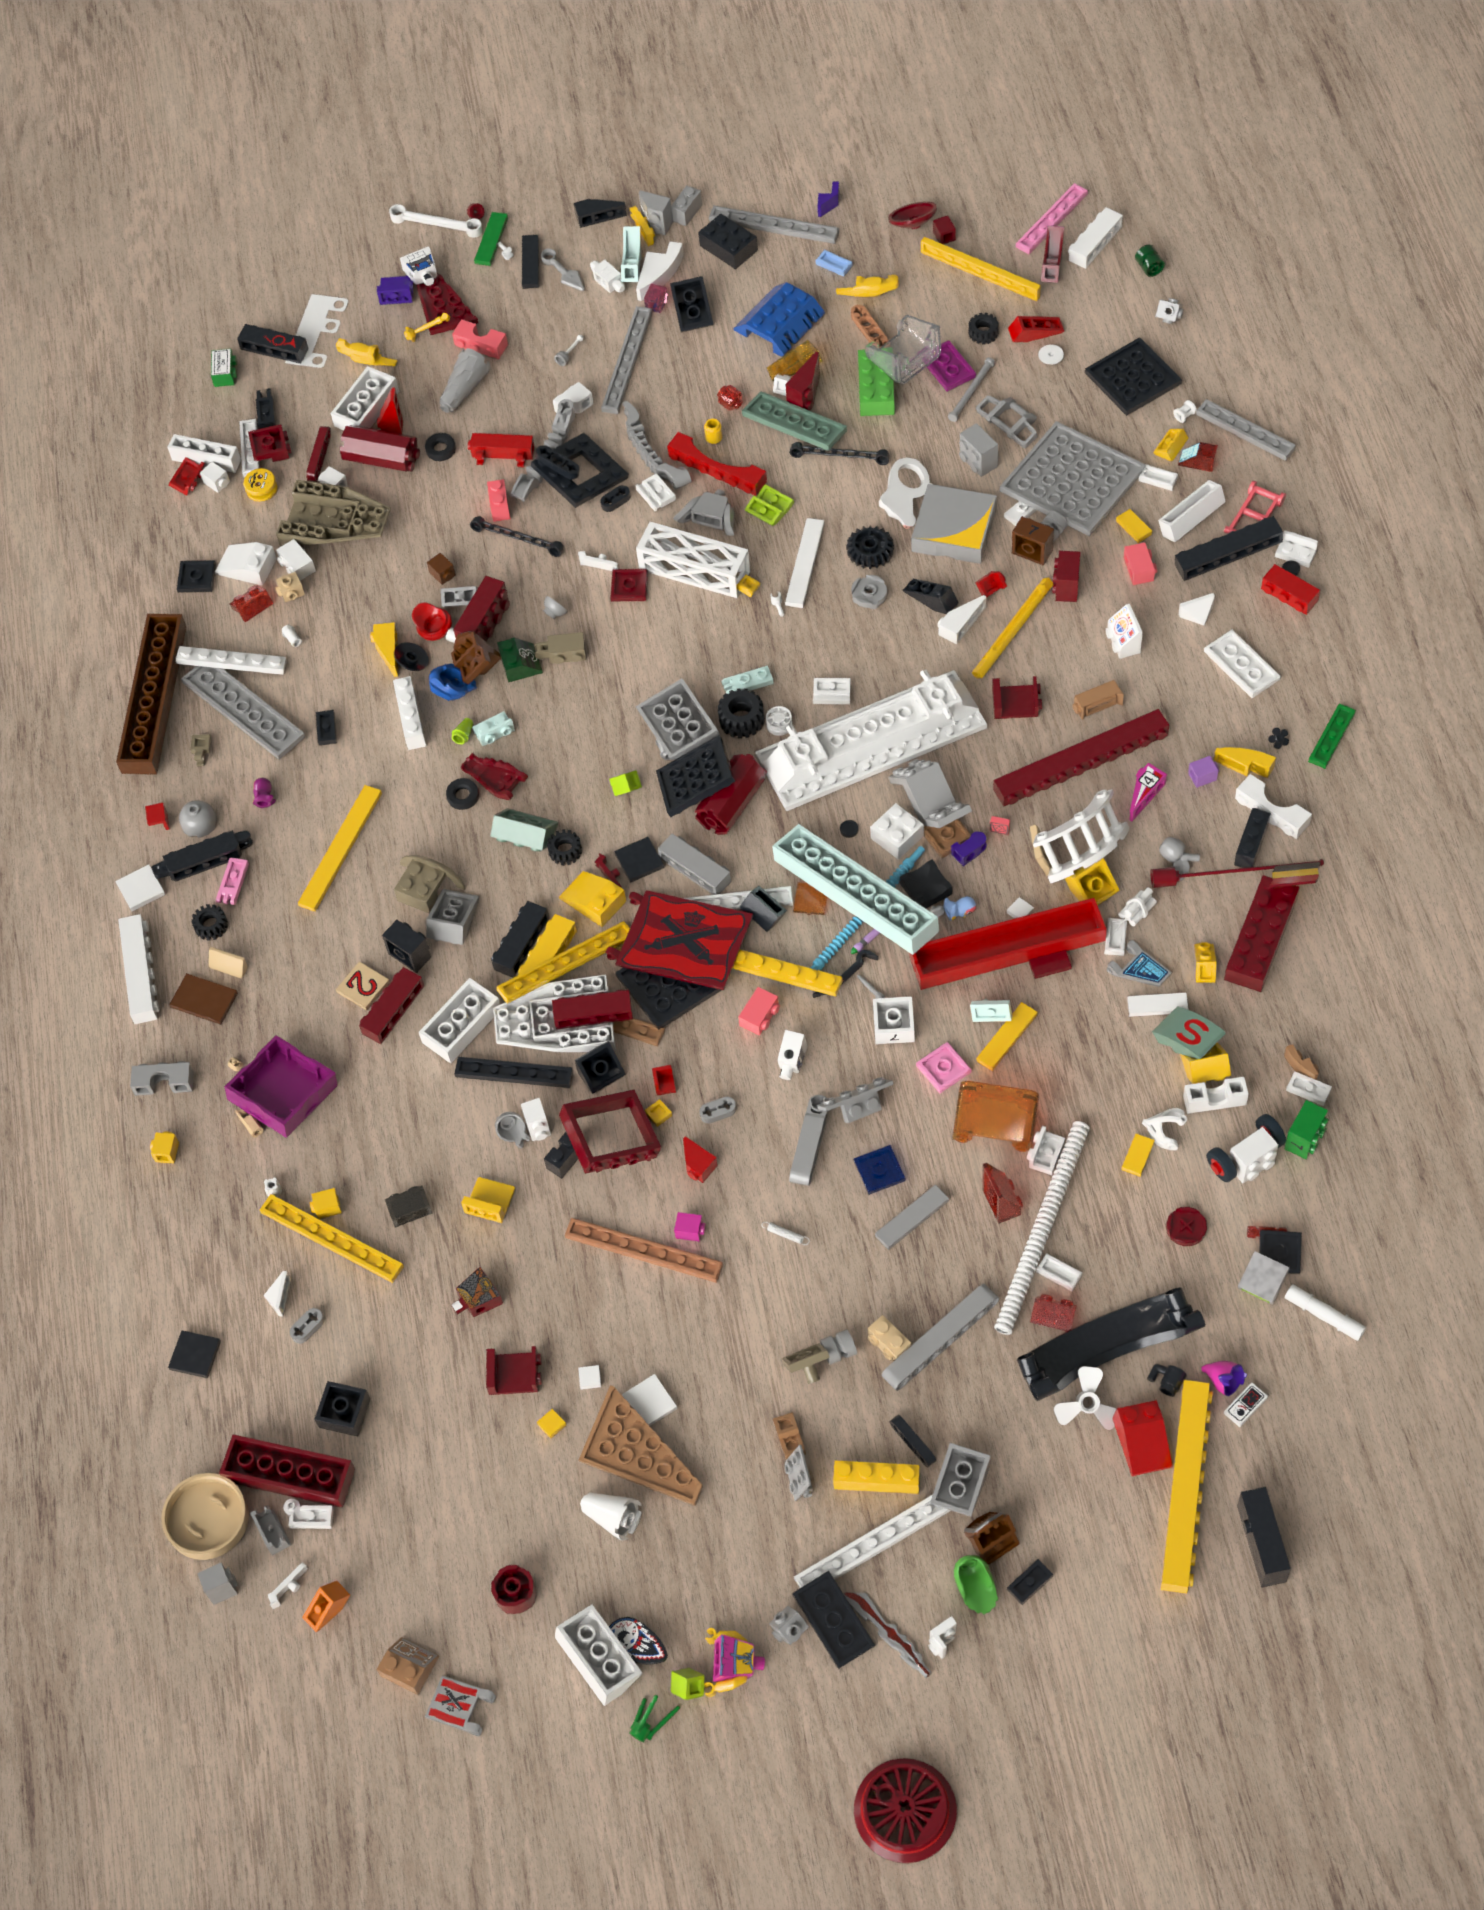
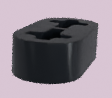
M621 485L605 494L600 500L602 510L612 512L630 500V490L627 486Z

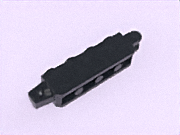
M232 830L213 838H207L194 845H188L183 849L169 852L162 856L163 861L151 867L156 879L170 876L171 880L177 882L226 864L230 858L239 859L242 855L241 850L253 845V840L250 838L251 834L246 830L234 834Z

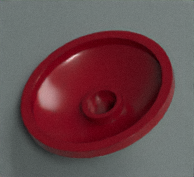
M933 202L908 204L894 210L888 216V219L894 226L918 229L935 215L937 206Z

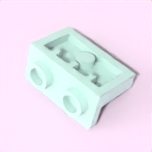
M504 711L472 727L482 746L491 744L495 740L515 731L512 719L508 718Z

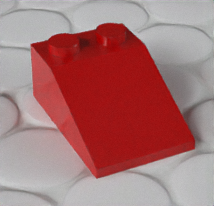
M1157 1400L1117 1408L1112 1419L1131 1476L1172 1468L1164 1419Z

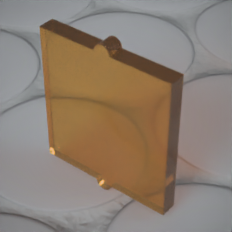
M798 882L793 912L805 913L807 915H825L827 896L808 883Z

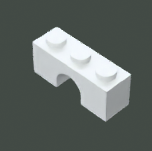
M1245 1078L1225 1079L1224 1083L1217 1088H1206L1205 1082L1185 1085L1183 1098L1187 1114L1247 1105L1248 1090Z

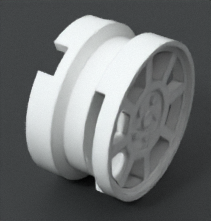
M782 706L771 708L766 714L768 731L777 736L787 734L786 727L792 724L791 712Z

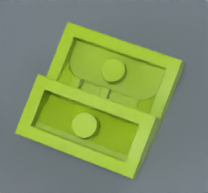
M765 484L757 497L753 496L744 510L774 526L794 504V500Z

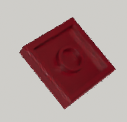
M612 569L611 602L646 601L648 569Z

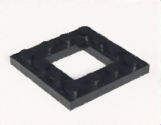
M585 433L576 436L553 450L570 460L582 455L601 472L587 481L577 485L573 480L567 479L536 459L531 461V467L575 508L628 479L629 475ZM558 460L553 461L555 464H561V463H562L561 461H558Z

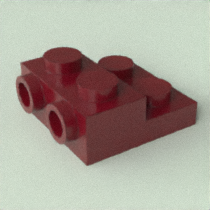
M282 424L248 431L254 461L272 458V461L276 462L290 459L289 454L292 451L290 444H286L289 438L287 430L283 431Z

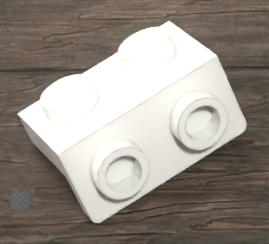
M1042 1126L1041 1131H1037L1033 1141L1035 1146L1034 1149H1029L1027 1160H1029V1168L1052 1175L1065 1143V1138L1046 1132V1127Z

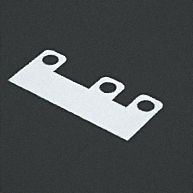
M311 294L296 336L306 338L309 350L301 364L287 360L285 363L317 368L324 366L327 356L312 352L320 331L337 332L340 321L328 319L326 315L328 310L344 311L348 303L346 298ZM341 300L344 302L342 308L334 307L336 301ZM328 322L336 324V327L332 330L326 329L325 326ZM322 357L323 362L321 364H313V358Z

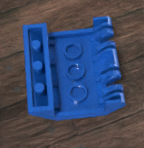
M786 282L775 286L733 329L746 338L753 332L773 344V353L783 357L792 348L789 341L796 344L813 326L810 320L816 323L825 312L813 296Z

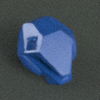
M454 664L434 668L429 674L431 692L448 701L462 698L465 694L477 688L475 680L470 684L463 682L460 669L454 667Z

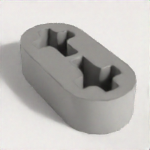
M723 1097L702 1105L699 1110L700 1118L703 1122L709 1124L734 1115L736 1112L734 1099ZM725 1104H728V1106H730L729 1110L724 1108ZM709 1110V1112L711 1113V1116H708V1115L706 1114V1111Z
M316 1308L309 1309L290 1328V1336L294 1342L300 1344L306 1342L322 1326L324 1317L321 1311ZM311 1316H313V1317H316V1316H317L318 1320H317V1321H314V1320L311 1321L310 1317H311ZM296 1331H303L304 1334L302 1336L297 1335Z

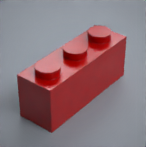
M1276 564L1262 578L1261 589L1265 593L1271 594L1281 602L1292 606L1295 610L1306 615L1319 601L1320 589Z

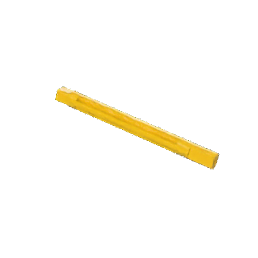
M1049 577L1041 580L972 671L975 678L978 679L985 676L1053 586V582Z

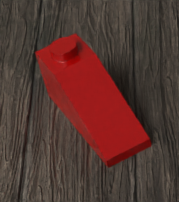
M1017 316L1008 327L1013 342H1031L1064 332L1059 317Z
M391 388L381 409L380 418H377V427L383 431L402 434L404 421L396 389Z

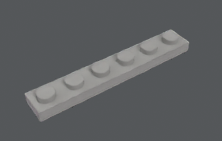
M1207 399L1197 410L1196 415L1285 461L1295 450V444Z

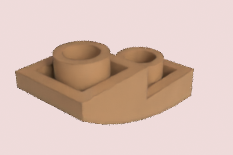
M1293 1044L1286 1046L1284 1057L1296 1072L1317 1080L1319 1074L1317 1065L1312 1063L1310 1058L1303 1060L1301 1052L1296 1050Z

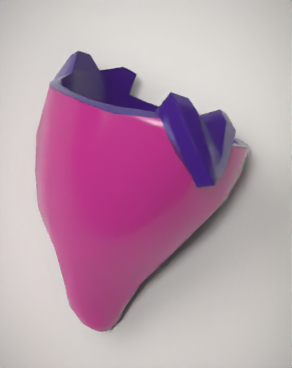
M1231 1361L1213 1362L1201 1368L1202 1372L1208 1375L1215 1388L1225 1396L1234 1394L1240 1384H1244L1247 1377L1243 1367Z

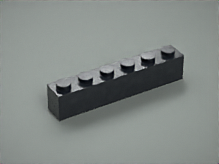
M1274 516L1264 518L1257 523L1247 525L1237 531H1231L1222 537L1214 538L1209 542L1179 552L1175 555V566L1183 581H1186L1282 543L1283 530Z

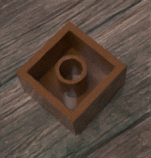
M1021 516L1012 531V554L1044 566L1053 551L1054 528Z

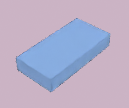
M824 250L816 259V265L843 277L853 266L852 261L827 250Z

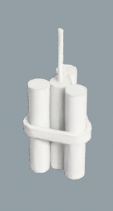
M1147 887L1144 891L1140 890L1134 898L1126 902V906L1118 914L1124 920L1117 926L1115 931L1126 920L1129 921L1130 925L1135 926L1142 918L1148 915V911L1157 903L1152 898L1151 894L1153 891L1151 888Z

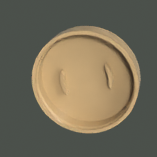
M213 1473L198 1474L183 1480L168 1495L162 1510V1527L170 1543L184 1556L197 1560L217 1558L234 1548L243 1537L249 1519L247 1502L236 1484L226 1477Z

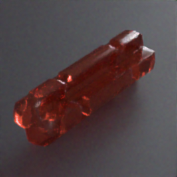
M1248 1226L1247 1237L1256 1238L1258 1236L1259 1238L1260 1230L1287 1231V1228L1279 1227V1229H1276V1227L1265 1226L1256 1228V1226Z

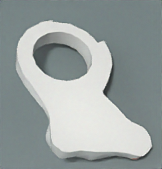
M912 458L897 460L889 472L887 491L883 493L879 500V506L885 509L890 517L899 520L906 529L912 527L916 522V518L913 515V498L925 495L927 485L932 484L929 483V474L920 461ZM903 468L915 471L921 480L920 487L909 488L905 486L898 477V471Z

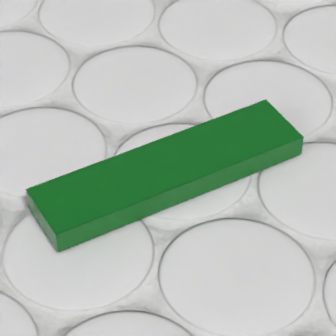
M491 213L474 259L475 264L491 266L508 220V214Z
M1340 703L1338 704L1309 757V763L1326 769L1356 714L1355 709Z

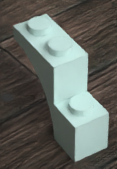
M624 226L621 281L638 282L640 278V261L642 260L640 226Z

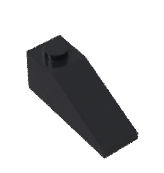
M586 199L573 203L575 216L580 228L627 216L625 202Z

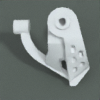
M1172 1108L1146 1120L1143 1119L1142 1124L1148 1129L1151 1139L1155 1140L1154 1143L1168 1150H1177L1179 1146L1177 1141L1164 1135L1162 1122H1176L1182 1126L1186 1123L1187 1117L1182 1109Z

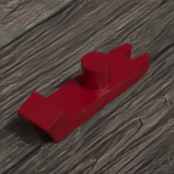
M599 853L595 866L601 870L608 880L622 888L616 879L620 876V872L617 868L610 871L605 865L607 863L606 856Z

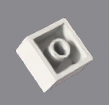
M895 803L870 826L871 839L899 860L924 837V824Z
M912 997L873 999L875 1043L915 1042Z

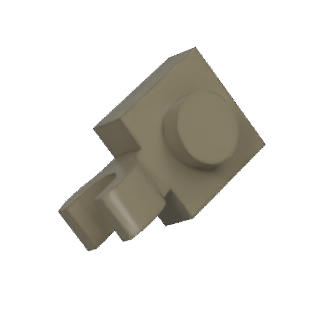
M210 734L192 735L191 753L195 754L194 760L197 761V766H204V753H210L211 736Z

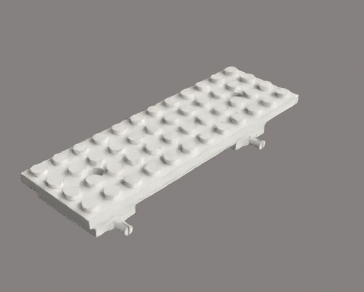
M922 670L920 675L924 681L919 685L804 732H796L792 724L788 725L786 729L790 736L787 739L756 751V757L760 765L767 770L766 775L785 810L794 809L986 729L987 723L955 670L938 677H930L927 670Z

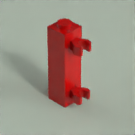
M472 433L471 440H468V450L471 451L472 457L477 459L476 465H484V458L516 459L517 467H524L525 460H533L535 443L532 435Z

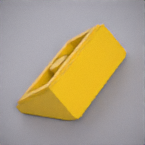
M1169 429L1154 450V455L1168 461H1173L1188 440L1185 430Z

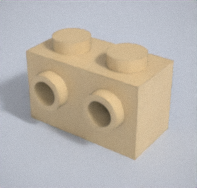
M883 1315L868 1327V1340L875 1347L877 1346L890 1361H895L912 1346L911 1342Z

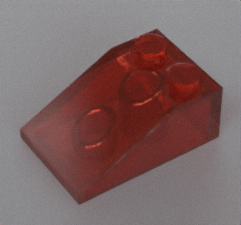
M984 1163L982 1191L998 1224L1020 1216L1023 1204L1020 1197L1016 1196L1013 1191L1015 1188L1012 1180L1007 1179L1004 1172L988 1163Z

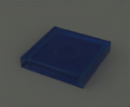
M891 1145L853 1158L868 1195L906 1181Z

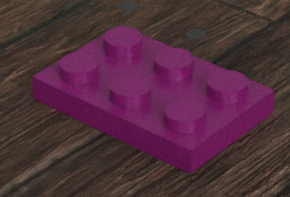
M949 340L920 354V360L947 392L976 377V372Z

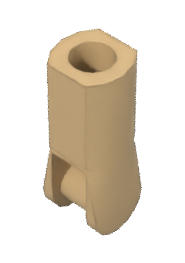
M242 1109L235 1110V1113L253 1138L263 1133L264 1130L255 1117L249 1114L242 1118L248 1113Z

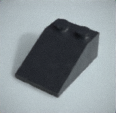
M703 276L670 283L680 331L686 332L712 326L713 320Z

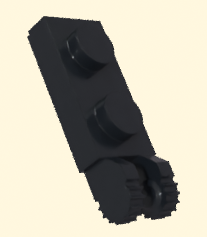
M271 388L267 389V397L262 398V392L256 390V410L259 429L275 426L274 400Z

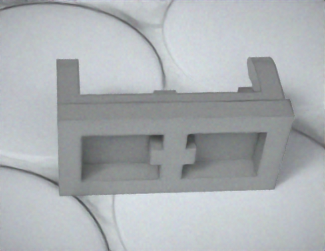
M264 1506L265 1510L258 1513V1511L254 1510L250 1514L268 1550L273 1556L291 1546L274 1510H271L269 1506Z

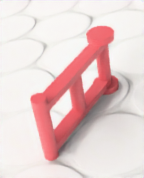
M1253 480L1248 489L1249 496L1230 527H1225L1224 533L1228 534L1231 531H1237L1235 527L1243 514L1259 521L1264 518H1270L1276 506H1282L1286 494L1282 492L1278 495L1261 488ZM1256 493L1274 500L1265 515L1247 508Z

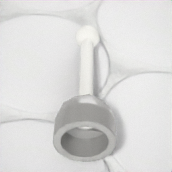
M582 335L577 336V340L566 352L560 351L555 355L554 359L558 365L565 366L567 364L570 351L579 341H583Z

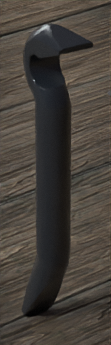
M861 950L856 956V962L841 975L843 979L842 984L862 967L864 963L863 957L878 961V956L872 951ZM816 991L812 994V997L816 998L826 994Z

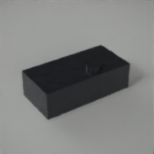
M1266 1487L1240 1492L1237 1508L1261 1588L1287 1583L1291 1567Z

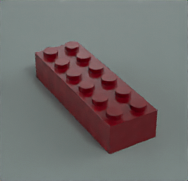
M1265 875L1261 878L1226 967L1224 977L1225 981L1258 992H1262L1298 899L1300 889L1296 885L1269 888L1273 879Z
M232 1434L219 1474L237 1485L343 1508L355 1467L352 1461L348 1459Z

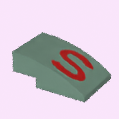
M1179 1006L1152 1031L1159 1044L1172 1047L1175 1053L1201 1059L1226 1034L1223 1029L1210 1020Z

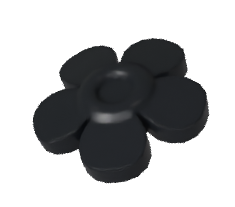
M1279 728L1272 729L1273 735L1268 737V741L1274 743L1273 747L1280 749L1282 745H1288L1289 739L1284 738L1288 735V731L1286 729L1280 731Z

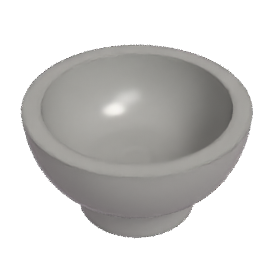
M546 596L543 612L553 619L567 613L563 606Z

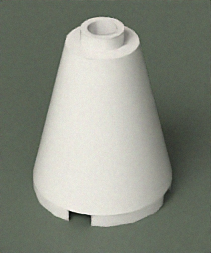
M590 1492L582 1498L580 1504L583 1513L619 1540H627L628 1538L625 1536L628 1533H634L641 1517V1511L638 1510V1505L641 1506V1503L633 1498Z

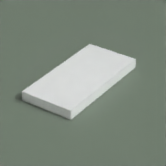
M1233 629L1204 648V652L1251 698H1254L1280 680L1281 676Z

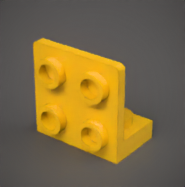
M478 1177L471 1196L463 1197L461 1204L464 1212L502 1223L515 1192V1187Z

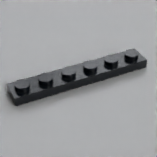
M458 1057L454 1074L457 1078L570 1088L573 1068Z

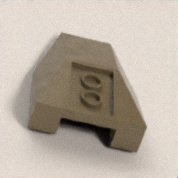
M296 480L292 490L294 504L288 520H281L276 535L280 547L293 539L299 545H310L381 537L391 507L345 486Z

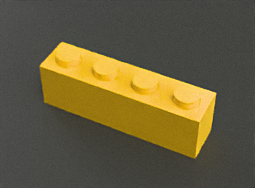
M557 914L548 920L544 933L539 935L536 946L529 951L525 964H522L518 970V975L566 951L577 933L575 922Z
M834 1460V1489L919 1494L920 1465Z

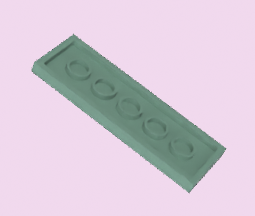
M762 391L742 410V416L827 451L847 432V426Z

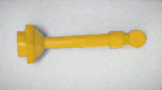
M443 313L441 317L439 316L415 330L407 326L405 327L404 335L408 341L414 342L417 333L436 324L443 323V321H449L450 316L447 313Z

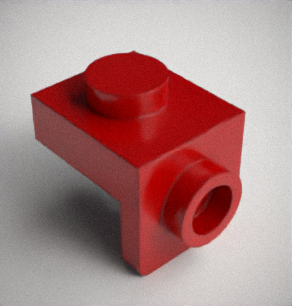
M991 571L975 582L981 595L986 596V598L997 590L1007 587L1005 576L999 571Z

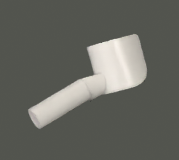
M501 242L498 243V246L503 250L502 256L509 260L513 256L511 247H505Z
M778 591V597H773L771 593V603L776 605L780 616H784L781 607V593Z

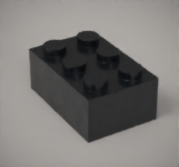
M722 213L698 232L700 247L735 270L758 251L757 236Z

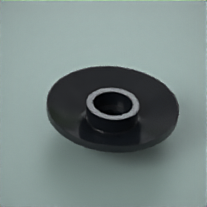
M410 642L400 643L394 650L395 660L407 670L421 671L428 665L429 658L426 651L417 644Z

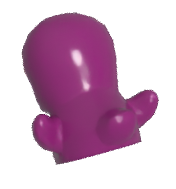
M263 777L256 779L253 785L255 797L253 804L259 808L273 805L276 799H273V795H270L272 791L271 782Z

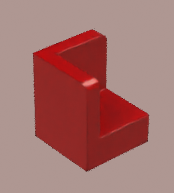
M163 802L145 806L148 826L163 823L165 829L170 830L168 813Z
M671 1065L652 1068L657 1096L676 1093Z

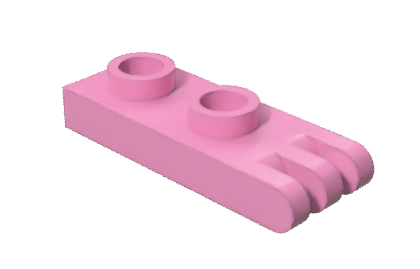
M229 859L216 897L217 903H221L223 899L224 904H228L230 901L231 905H236L249 866L248 860Z

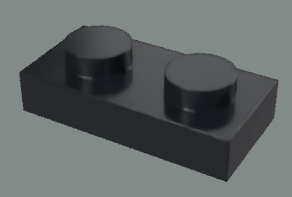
M334 710L316 712L318 745L336 744Z
M1037 1559L1007 1587V1590L1023 1605L1053 1578V1573Z

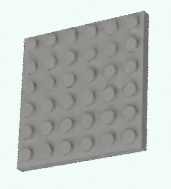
M1056 421L1002 483L1000 492L1046 515L1050 511H1056L1064 516L1068 526L1090 536L1139 478L1146 465Z

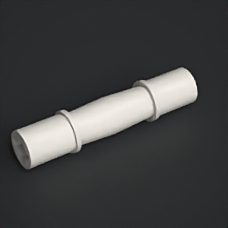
M1294 1284L1291 1285L1285 1295V1299L1299 1306L1303 1311L1307 1310L1319 1319L1338 1328L1337 1331L1343 1332L1356 1341L1360 1340L1366 1330L1364 1325L1348 1317L1349 1315H1343L1330 1305L1314 1298L1313 1294H1309Z

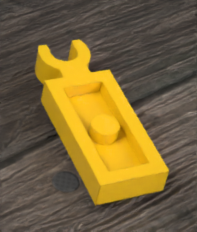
M636 206L631 207L630 211L632 213L630 215L635 221V225L640 226L641 235L647 246L654 245L653 237H655L653 228L649 227L647 218L642 216Z

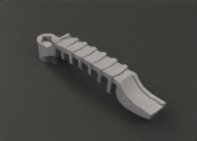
M564 399L559 402L552 425L553 433H548L549 440L544 441L545 446L555 449L564 444L565 439L568 438L570 425L576 416L571 400ZM527 466V475L520 474L510 496L525 501L529 493L534 488H538L539 483H542L543 477L531 466Z
M622 402L625 407L624 413L628 418L625 422L628 439L632 441V446L636 448L637 454H640L646 466H649L650 471L654 474L657 473L661 479L668 480L675 490L691 483V477L686 468L683 466L675 468L666 462L663 463L662 459L657 456L650 444L648 445L645 429L639 421L638 411L629 402Z

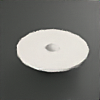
M1045 345L1039 350L1038 356L1043 363L1053 365L1063 359L1064 352L1059 346Z

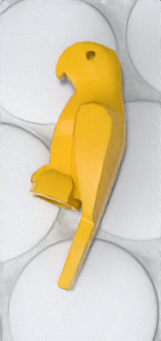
M888 275L886 279L857 276L856 286L852 288H837L836 294L854 297H877L885 292L897 289L899 278L896 275Z
M339 338L336 343V348L340 353L348 355L353 361L375 366H396L398 362L394 359L382 357L379 354L378 345L368 346L358 342L350 344L342 338Z

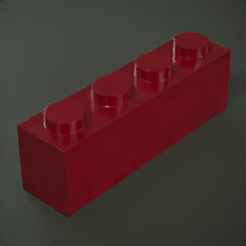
M402 967L394 975L390 985L384 988L378 1001L372 1004L368 1014L360 1020L359 1027L362 1035L382 1044L425 985L422 977Z
M617 990L610 993L599 992L595 995H578L572 998L561 997L557 1000H552L556 1030L633 1020L629 990Z

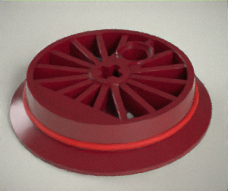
M899 1758L880 1764L863 1779L855 1796L854 1819L862 1840L874 1853L892 1862L915 1863L935 1855L948 1842L956 1824L957 1804L950 1784L937 1769L920 1760ZM898 1771H908L905 1794ZM913 1772L921 1774V1777L910 1793ZM895 1774L898 1790L892 1786L886 1777L887 1775ZM928 1778L932 1784L917 1794L924 1780ZM882 1779L885 1784L877 1787L876 1784ZM936 1788L941 1795L921 1800ZM871 1791L876 1792V1799L869 1798ZM883 1792H889L892 1794V1798L884 1801L880 1798V1795ZM938 1803L935 1809L922 1807ZM867 1804L880 1806L882 1810L867 1813ZM909 1805V1810L901 1811V1806ZM921 1813L931 1815V1817L927 1818ZM889 1815L874 1827L872 1826L869 1820L872 1818ZM917 1819L921 1820L926 1824L924 1828L921 1826ZM894 1820L884 1838L877 1833V1831ZM911 1821L913 1822V1824L916 1826V1828H917L918 1831L920 1832V1835H919V1837L917 1838L916 1841H915V1837H914V1833H913ZM899 1822H901L898 1844L888 1841ZM905 1823H907L911 1840L909 1845L902 1844Z

